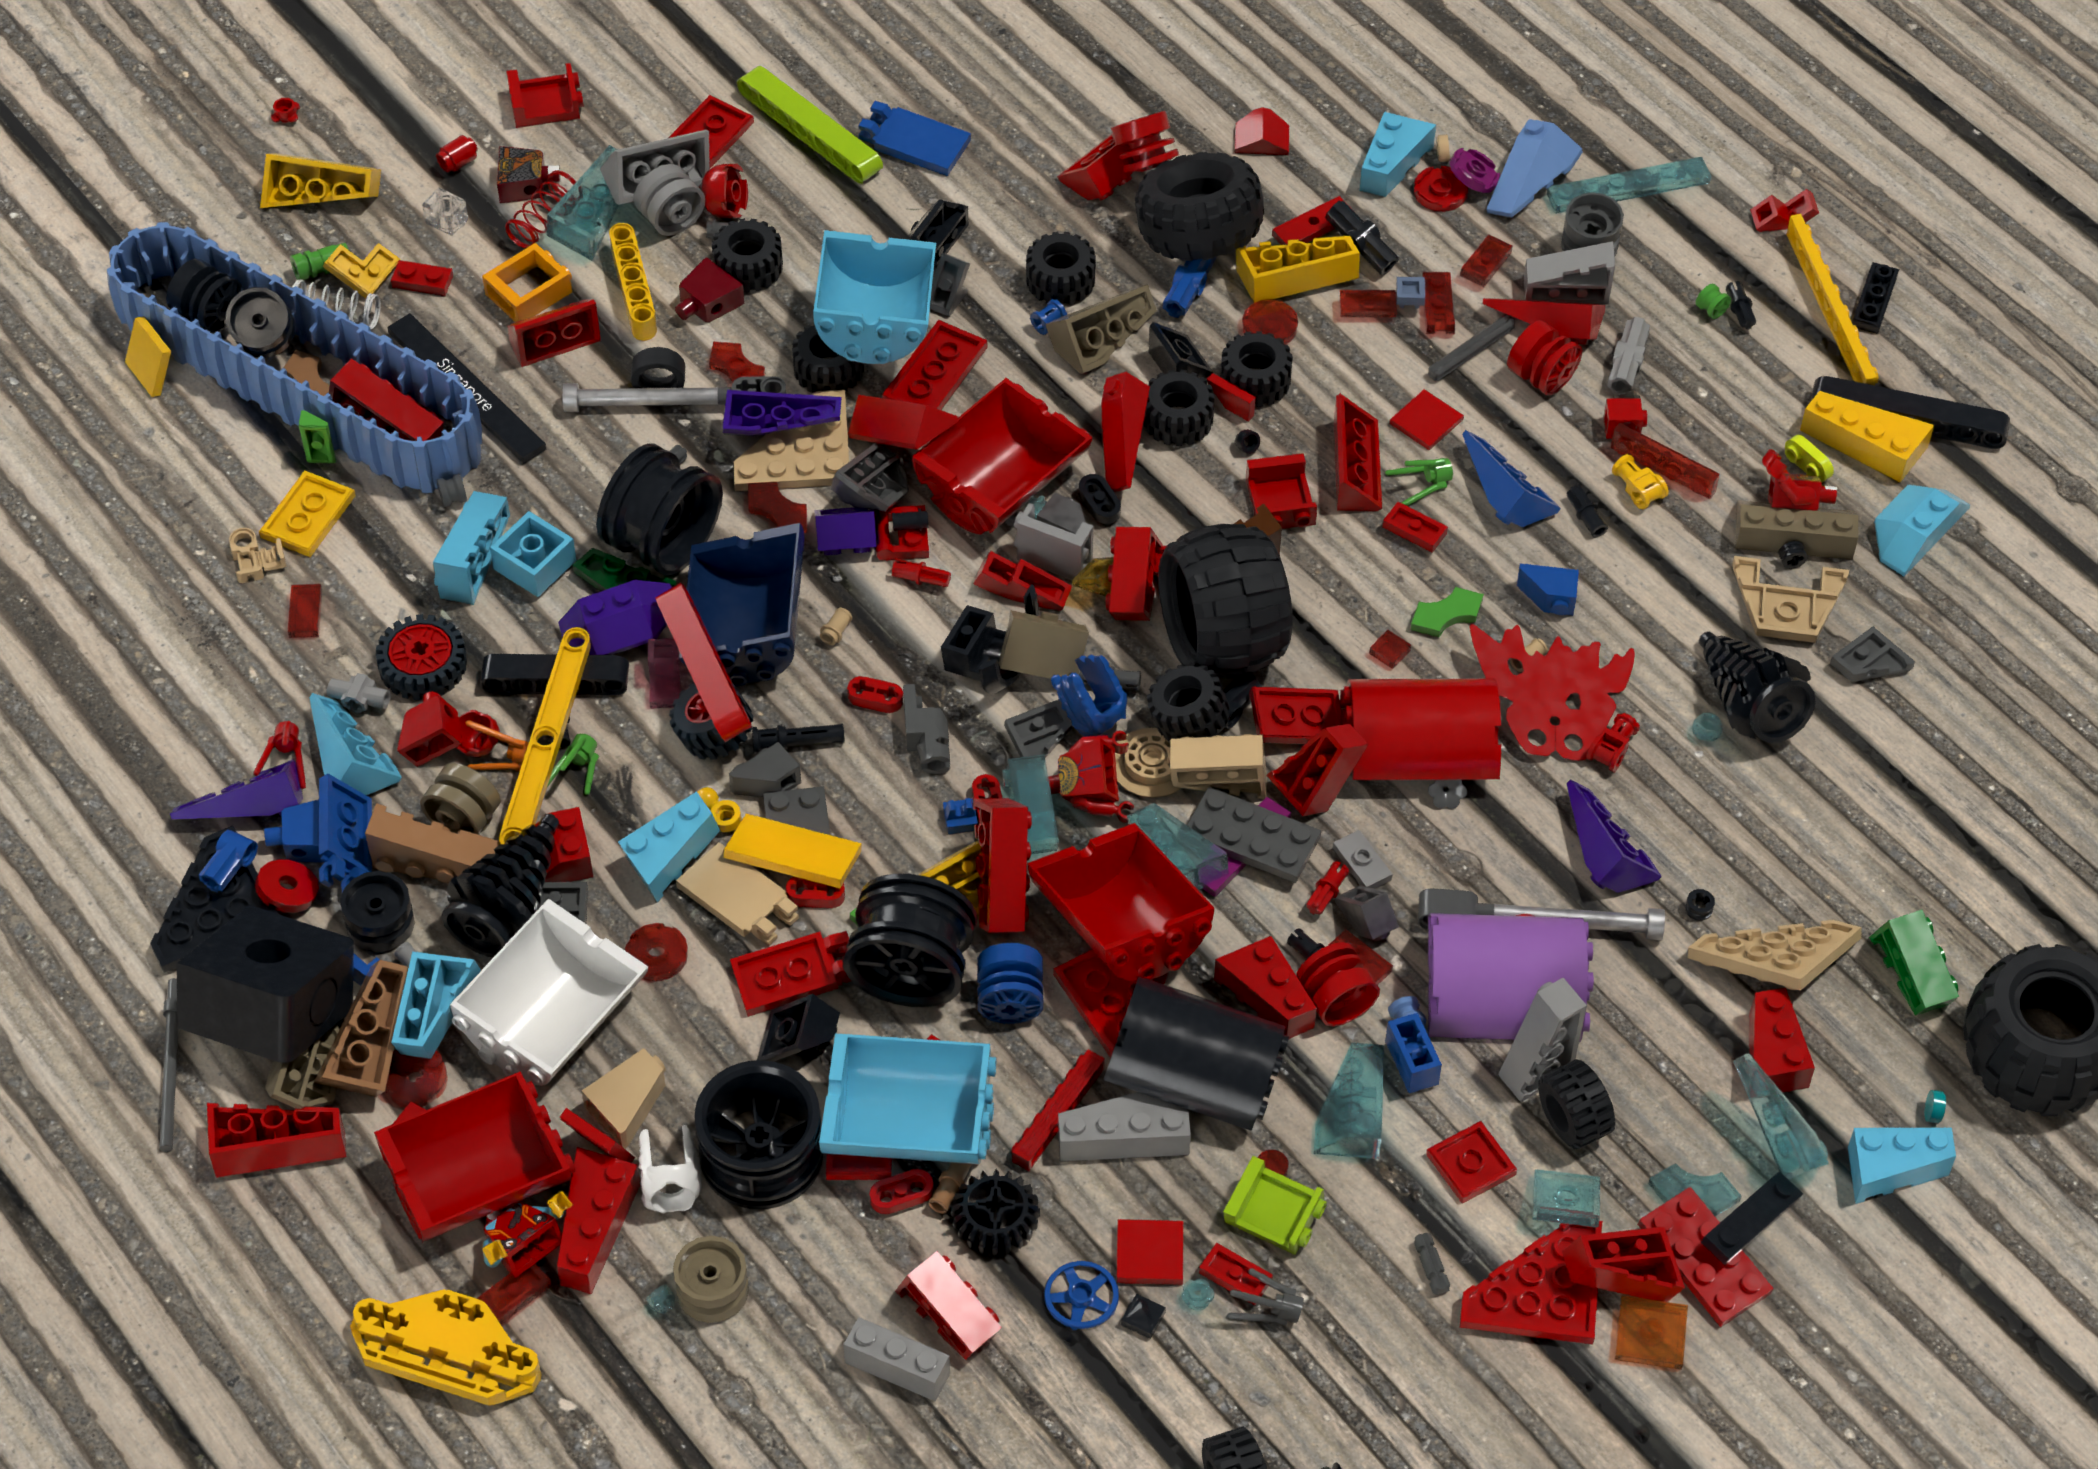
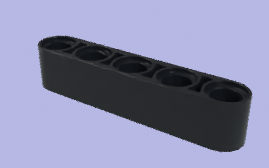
M489 654L483 658L480 687L485 692L493 694H545L557 654ZM588 655L576 695H621L625 693L628 683V660L617 655Z

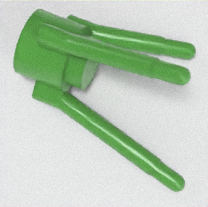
M1448 458L1405 461V466L1414 467L1385 471L1387 476L1424 472L1427 482L1434 483V485L1401 502L1406 506L1439 489L1447 488L1446 481L1453 479V469Z
M577 734L571 745L568 746L565 754L553 768L548 785L559 771H564L571 762L579 766L589 763L584 794L589 795L595 764L599 758V755L595 753L597 742L587 734Z

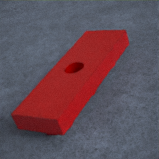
M1338 196L1273 228L1272 236L1280 245H1288V240L1297 239L1308 243L1314 238H1318L1335 229L1326 220L1325 216L1335 203L1344 200Z

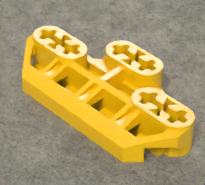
M443 1289L391 1304L367 1298L359 1301L354 1307V1319L350 1329L363 1362L367 1367L488 1406L532 1393L541 1380L542 1375L537 1354L530 1348L513 1343L488 1305L482 1300ZM363 1339L368 1340L366 1342L367 1346L364 1345ZM381 1345L387 1347L385 1352L380 1350ZM417 1355L430 1358L428 1366L424 1365L425 1359ZM467 1371L474 1372L472 1379L467 1378ZM498 1382L514 1388L505 1392V1390L499 1389Z

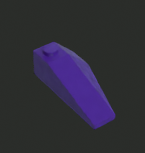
M727 390L723 434L758 436L840 421L842 397Z
M293 759L261 771L258 776L249 780L250 783L246 785L244 782L237 781L222 789V794L216 796V793L212 792L177 806L170 813L172 819L271 816L279 813L281 817V811L284 808L299 805L303 800L296 763Z
M1570 779L1566 783L1584 861L1592 873L1590 876L1591 880L1601 889L1607 887L1617 893L1658 881L1662 876L1642 849L1637 851L1627 841L1631 836L1625 829H1621L1615 822L1610 820L1612 814L1590 789Z

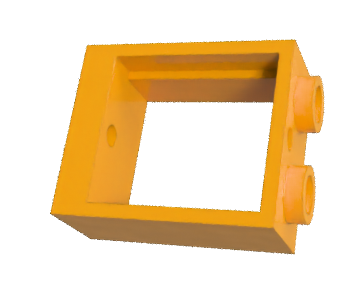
M536 243L482 275L485 295L514 322L534 317L572 293V275L568 268L557 263L548 250H543ZM536 266L551 278L522 297L507 285Z

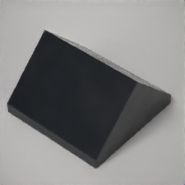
M1155 322L1151 323L1149 326L1148 352L1164 374H1168V370H1175V372L1187 370L1186 373L1189 374L1192 372L1197 373L1198 378H1208L1214 373L1188 335Z

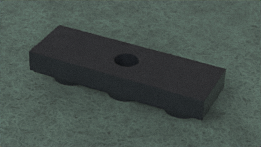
M1872 262L1852 320V324L1856 325L1858 329L1875 334L1879 333L1899 269Z

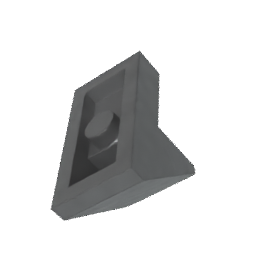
M941 254L932 281L930 309L951 316L968 292V289L962 286L970 266L969 262L948 254Z

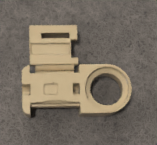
M239 528L231 533L229 542L233 560H238L240 571L236 572L239 583H247L249 578H254L255 581L263 579L264 573L262 568H264V571H270L286 567L280 538L276 539V546H271L272 549L266 550V548H261L259 551L256 535L253 530ZM247 538L251 540V543L247 546L240 547L236 545L240 539ZM276 552L280 556L279 561L277 560Z

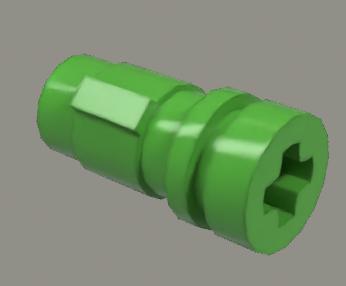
M341 243L342 246L348 249L346 243ZM340 244L317 249L314 252L304 251L303 255L301 253L291 255L290 262L296 279L307 280L309 276L314 278L321 272H324L325 275L330 274L329 271L323 268V265Z

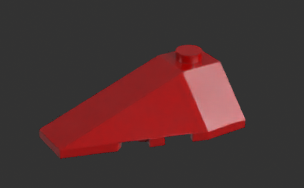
M1483 298L1482 303L1529 324L1538 320L1545 321L1557 329L1560 336H1567L1571 338V342H1576L1577 344H1588V339H1597L1606 306Z

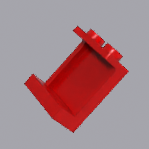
M565 63L566 74L519 81L517 69L506 71L516 128L580 119L579 107H584L581 91H576V88H580L578 72H572L571 63Z
M1304 453L1247 460L1246 482L1254 515L1259 513L1256 508L1265 504L1282 529L1316 525L1317 505L1315 502H1312L1305 475L1306 460Z

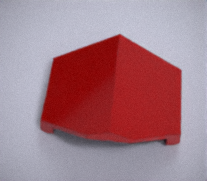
M1264 107L1254 109L1236 123L1235 153L1289 155V124L1271 109Z

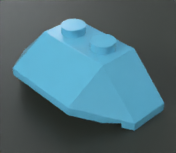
M1907 485L1875 518L1874 524L1880 562L1905 576L1967 512L1970 504L1944 489Z

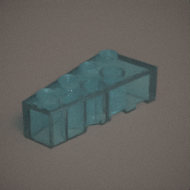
M611 145L605 149L547 214V236L593 261L619 206L615 203L600 171V168L611 154L618 150Z

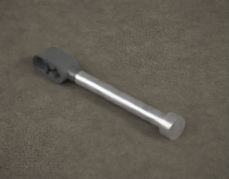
M776 376L740 377L734 380L732 387L579 389L578 383H564L562 394L564 412H579L580 406L725 405L727 390L786 393V384L783 379Z
M1435 888L1425 889L1419 894L1418 924L1424 929H1428L1429 913L1504 916L1530 914L1536 917L1583 918L1584 922H1588L1589 929L1645 933L1646 939L1663 940L1664 909L1648 908L1647 914L1487 904L1478 903V896L1471 891Z

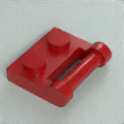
M925 505L891 507L887 511L874 510L878 531V545L876 547L878 559L929 558L927 528L923 529V532H920V529L898 531L899 545L897 546L890 544L889 521H893L892 513L918 512V508H921V511H926Z

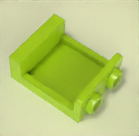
M1252 1156L1223 1211L1224 1220L1227 1224L1296 1255L1300 1246L1303 1248L1307 1246L1313 1232L1310 1226L1315 1218L1320 1219L1322 1217L1327 1201L1324 1200V1189L1317 1187L1316 1190L1306 1187L1266 1168L1264 1160Z

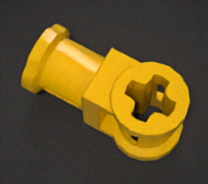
M1623 455L1612 467V473L1615 476H1620L1626 482L1625 491L1639 509H1646L1649 507L1650 502L1658 498L1663 499L1669 494L1665 480L1660 475L1654 474L1648 467L1641 470L1634 463V458L1631 455Z

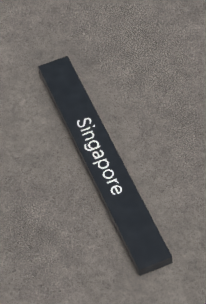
M411 313L387 327L388 333L403 348L407 347L413 350L416 357L423 361L429 359L435 362L441 371L445 373L453 372L460 377V381L465 389L472 390L479 409L481 423L523 464L547 450L546 443Z

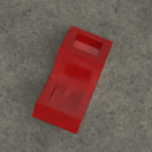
M1805 189L1785 204L1775 196L1770 195L1750 209L1756 230L1759 232L1788 229L1791 215L1801 214L1806 223L1819 214L1814 195L1808 189Z

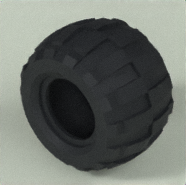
M1216 524L1190 531L1176 539V542H1171L1166 546L1160 559L1158 572L1160 604L1171 646L1184 667L1190 663H1195L1197 667L1204 665L1207 666L1208 670L1212 669L1218 678H1233L1246 675L1249 672L1251 674L1274 663L1281 656H1284L1291 641L1293 627L1290 590L1279 553L1271 539L1257 527L1246 528L1245 524Z
M2040 944L2024 947L2016 955L2010 953L1985 973L1983 979L1975 986L1965 1012L1963 1031L1964 1040L1967 1041L1966 1055L1974 1075L1982 1077L1984 1088L1995 1098L2001 1097L2009 1102L2011 1108L2024 1113L2026 1110L2040 1112L2041 1116H2058L2064 1110L2074 1113L2093 1104L2098 1099L2097 958L2088 953L2084 955L2073 951L2072 947L2055 944V947H2042ZM2043 1009L2060 1014L2075 1024L2083 1034L2067 1040L2046 1037L2028 1025L2023 1018L2021 1010Z

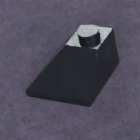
M814 994L772 1009L757 1060L774 1062L833 1040L837 1032L840 1012Z

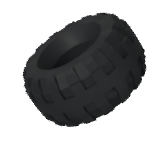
M1199 152L1164 161L1143 177V180L1139 183L1138 192L1135 195L1138 226L1143 239L1154 252L1161 253L1162 256L1170 259L1178 258L1182 261L1214 259L1216 256H1225L1233 253L1239 247L1243 248L1251 241V238L1258 234L1260 225L1263 222V215L1265 214L1263 194L1258 175L1244 160L1236 156L1231 157L1226 153Z

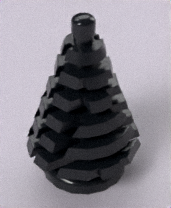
M1708 631L1700 636L1699 644L1704 649L1705 661L1708 664L1709 672L1713 677V682L1732 729L1735 728L1739 734L1756 739V735L1765 742L1777 743L1793 737L1805 727L1813 714L1816 704L1815 692L1807 683L1811 680V676L1806 666L1801 665V662L1771 651L1768 648H1763L1764 651H1762V649L1757 647H1750V644L1743 643L1739 639L1733 640L1723 635L1716 636Z
M543 815L537 827L534 824L527 826L521 831V834L512 836L507 840L508 844L497 846L494 849L495 854H486L471 867L463 870L462 874L456 875L450 880L446 890L449 894L447 899L450 904L444 908L441 919L449 933L462 945L478 954L494 957L538 910L537 901L541 904L542 887L547 875L546 870L549 869L552 861L550 853L553 851L555 844L552 834L559 826V820L554 815Z

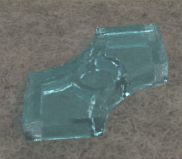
M1676 1163L1652 1176L1648 1183L1664 1203L1688 1187H1691L1714 1216L1739 1203L1742 1197L1722 1172L1711 1176H1698L1686 1172Z

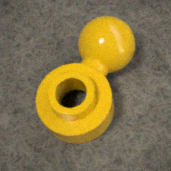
M704 787L699 789L697 793L712 812L720 832H731L737 829L742 821L738 804L731 800L719 801L717 792L712 788Z

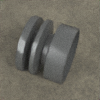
M1585 193L1572 199L1566 209L1561 241L1562 250L1567 251L1613 241L1615 257L1618 252L1624 218L1621 206L1615 199L1601 193Z

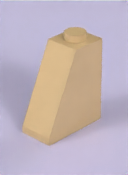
M643 1048L582 1090L586 1110L612 1139L624 1149L629 1146L666 1086L664 1078L666 1068L663 1062L656 1055L652 1057Z

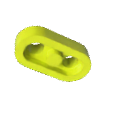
M1795 435L1786 441L1785 455L1787 459L1801 468L1806 475L1819 477L1822 482L1833 476L1834 469L1829 458L1804 436Z

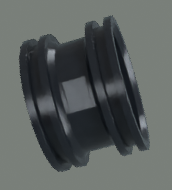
M655 443L642 445L629 454L609 481L597 513V534L601 541L623 553L638 549L643 564L665 576L679 573L689 565L691 545L707 542L713 532L722 506L723 489L721 481L715 475L706 472L698 466L680 469V462L677 456Z
M889 874L870 880L863 886L860 893L859 903L855 911L858 928L851 933L843 957V969L848 978L867 994L896 1005L932 1007L951 1001L958 995L962 987V978L966 970V962L962 953L969 948L977 924V912L973 904L954 887L926 876Z

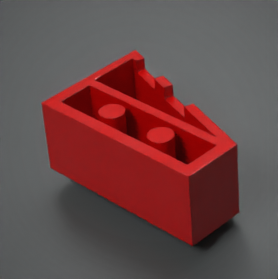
M1116 527V534L1111 537L1110 549L1111 553L1114 554L1113 565H1109L1108 568L1111 593L1106 595V610L1109 611L1115 620L1150 621L1155 588L1152 587L1153 575H1158L1159 565L1154 564L1156 552H1162L1163 547L1162 542L1151 527Z
M1351 724L1327 727L1304 744L1299 752L1294 756H1289L1284 760V764L1276 770H1272L1266 776L1302 816L1327 812L1368 746V743Z
M1272 936L1215 959L1214 980L1220 985L1224 984L1236 994L1235 998L1241 1003L1246 1002L1258 1012V1017L1284 1025V1035L1289 1036V1039L1315 1028L1317 1008Z
M1664 1227L1580 1235L1562 1251L1573 1283L1665 1304L1685 1288Z

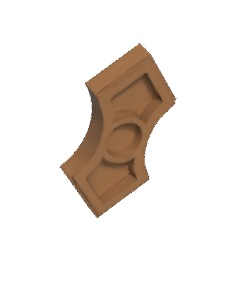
M295 350L283 367L287 370L288 377L296 379L301 384L305 380L308 381L310 389L319 392L322 396L329 393V385L319 377L322 367L321 358Z

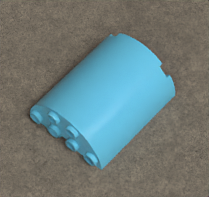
M824 230L813 310L815 328L823 342L834 352L846 359L866 364H885L901 359L914 351L924 339L928 328L936 243L888 238L885 243H877L872 239V235Z
M835 1033L828 1095L825 1100L819 1141L821 1153L980 1164L981 1159H986L987 1149H990L991 1130H989L990 1122H993L994 1102H992L993 1084H990V1076L995 1077L997 1058L991 1057L990 1044Z

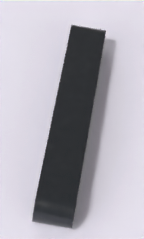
M1830 376L1818 377L1813 385L1810 402L1819 391L1933 424L1934 428L1931 437L1990 449L2002 448L2007 442L2010 418L2002 411Z

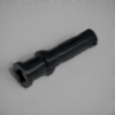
M843 723L788 729L782 726V724L770 729L752 727L754 754H758L762 749L769 748L777 742L787 750V747L844 743L845 741Z

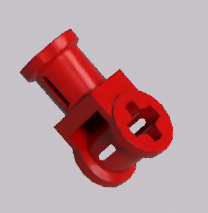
M1617 714L1612 728L1605 727L1602 733L1594 739L1586 759L1590 761L1595 759L1608 766L1610 771L1616 772L1628 750L1630 737L1636 735L1640 729L1639 723L1629 714Z

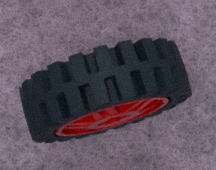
M423 614L416 615V620L412 621L411 616L404 618V624L398 620L393 623L394 630L388 627L384 631L385 636H380L378 640L379 645L376 646V660L382 681H384L388 689L391 688L394 694L398 695L401 692L402 698L409 699L412 694L414 700H421V695L427 692H437L442 696L445 694L444 688L451 691L455 688L454 682L459 684L462 680V674H465L467 665L466 649L460 631L456 630L455 625L451 622L447 624L446 619L442 617L437 621L435 615H428L427 620H424Z

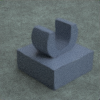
M1397 277L1396 305H1399L1400 308H1404V305H1415V309L1425 306V277Z

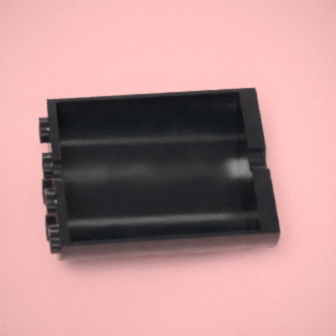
M1138 977L1104 1080L1252 1131L1255 1120H1263L1268 1102L1264 1101L1263 1098H1269L1275 1081L1270 1079L1271 1075L1277 1077L1283 1058L1277 1055L1284 1054L1289 1036L1284 1035V1025L1147 978Z

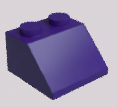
M857 507L814 510L818 551H824V555L842 554L841 549L852 548L853 553L871 552L870 547H877L874 510Z

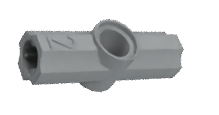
M1634 317L1631 320H1627L1621 341L1618 340L1612 361L1613 367L1607 386L1614 394L1624 395L1625 393H1630L1637 371L1640 372L1646 350L1645 344L1647 343L1650 325L1643 318Z

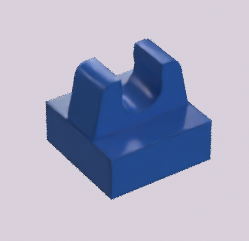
M965 798V800H950L943 803L948 834L974 831V825H978L976 811L973 810V799Z

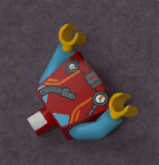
M561 1191L551 1197L547 1202L548 1207H531L525 1203L517 1202L504 1212L498 1210L487 1215V1224L483 1229L487 1239L483 1242L482 1248L486 1266L494 1268L501 1262L511 1276L516 1278L561 1244L562 1238L557 1221L563 1216L564 1211L573 1205L564 1192Z

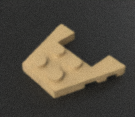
M1734 556L1732 567L1755 635L1816 643L1847 582L1849 570L1822 567L1819 591L1759 583L1761 559Z

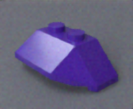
M633 580L578 599L558 622L561 635L563 637L567 630L574 627L585 629L589 634L591 643L589 655H614L652 642L657 639L667 626L655 597L669 590L672 586L670 583ZM574 638L569 642V645L579 647L585 641L581 638Z

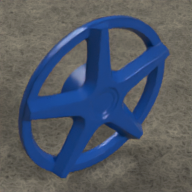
M1075 1261L1059 1267L1051 1274L1045 1286L1044 1301L1050 1314L1061 1324L1070 1327L1072 1330L1088 1329L1104 1323L1114 1315L1119 1301V1289L1114 1277L1104 1267L1088 1261ZM1073 1267H1091L1101 1273L1091 1281L1080 1279ZM1064 1271L1069 1283V1290L1050 1293L1053 1281ZM1107 1280L1110 1281L1113 1289L1111 1304L1103 1301L1095 1294ZM1052 1303H1071V1320L1059 1314ZM1088 1306L1105 1312L1094 1320L1081 1322L1085 1308Z

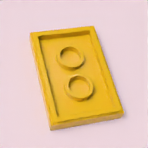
M304 470L260 529V538L272 543H276V539L280 538L282 547L311 557L355 498V490Z

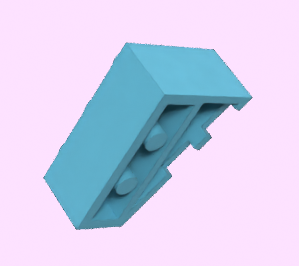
M696 791L618 841L627 860L658 903L664 896L662 892L673 880H677L683 874L682 869L692 858L696 859L720 832V829L712 812Z
M412 951L391 1042L400 1055L432 1058L452 1024L451 1019L454 1016L450 1004L481 971L475 959Z
M1854 1128L1848 1145L1855 1204L1864 1202L1866 1198L1881 1193L1883 1195L1893 1193L1894 1189L1907 1185L1913 1187L1949 1176L1956 1158L1952 1128Z

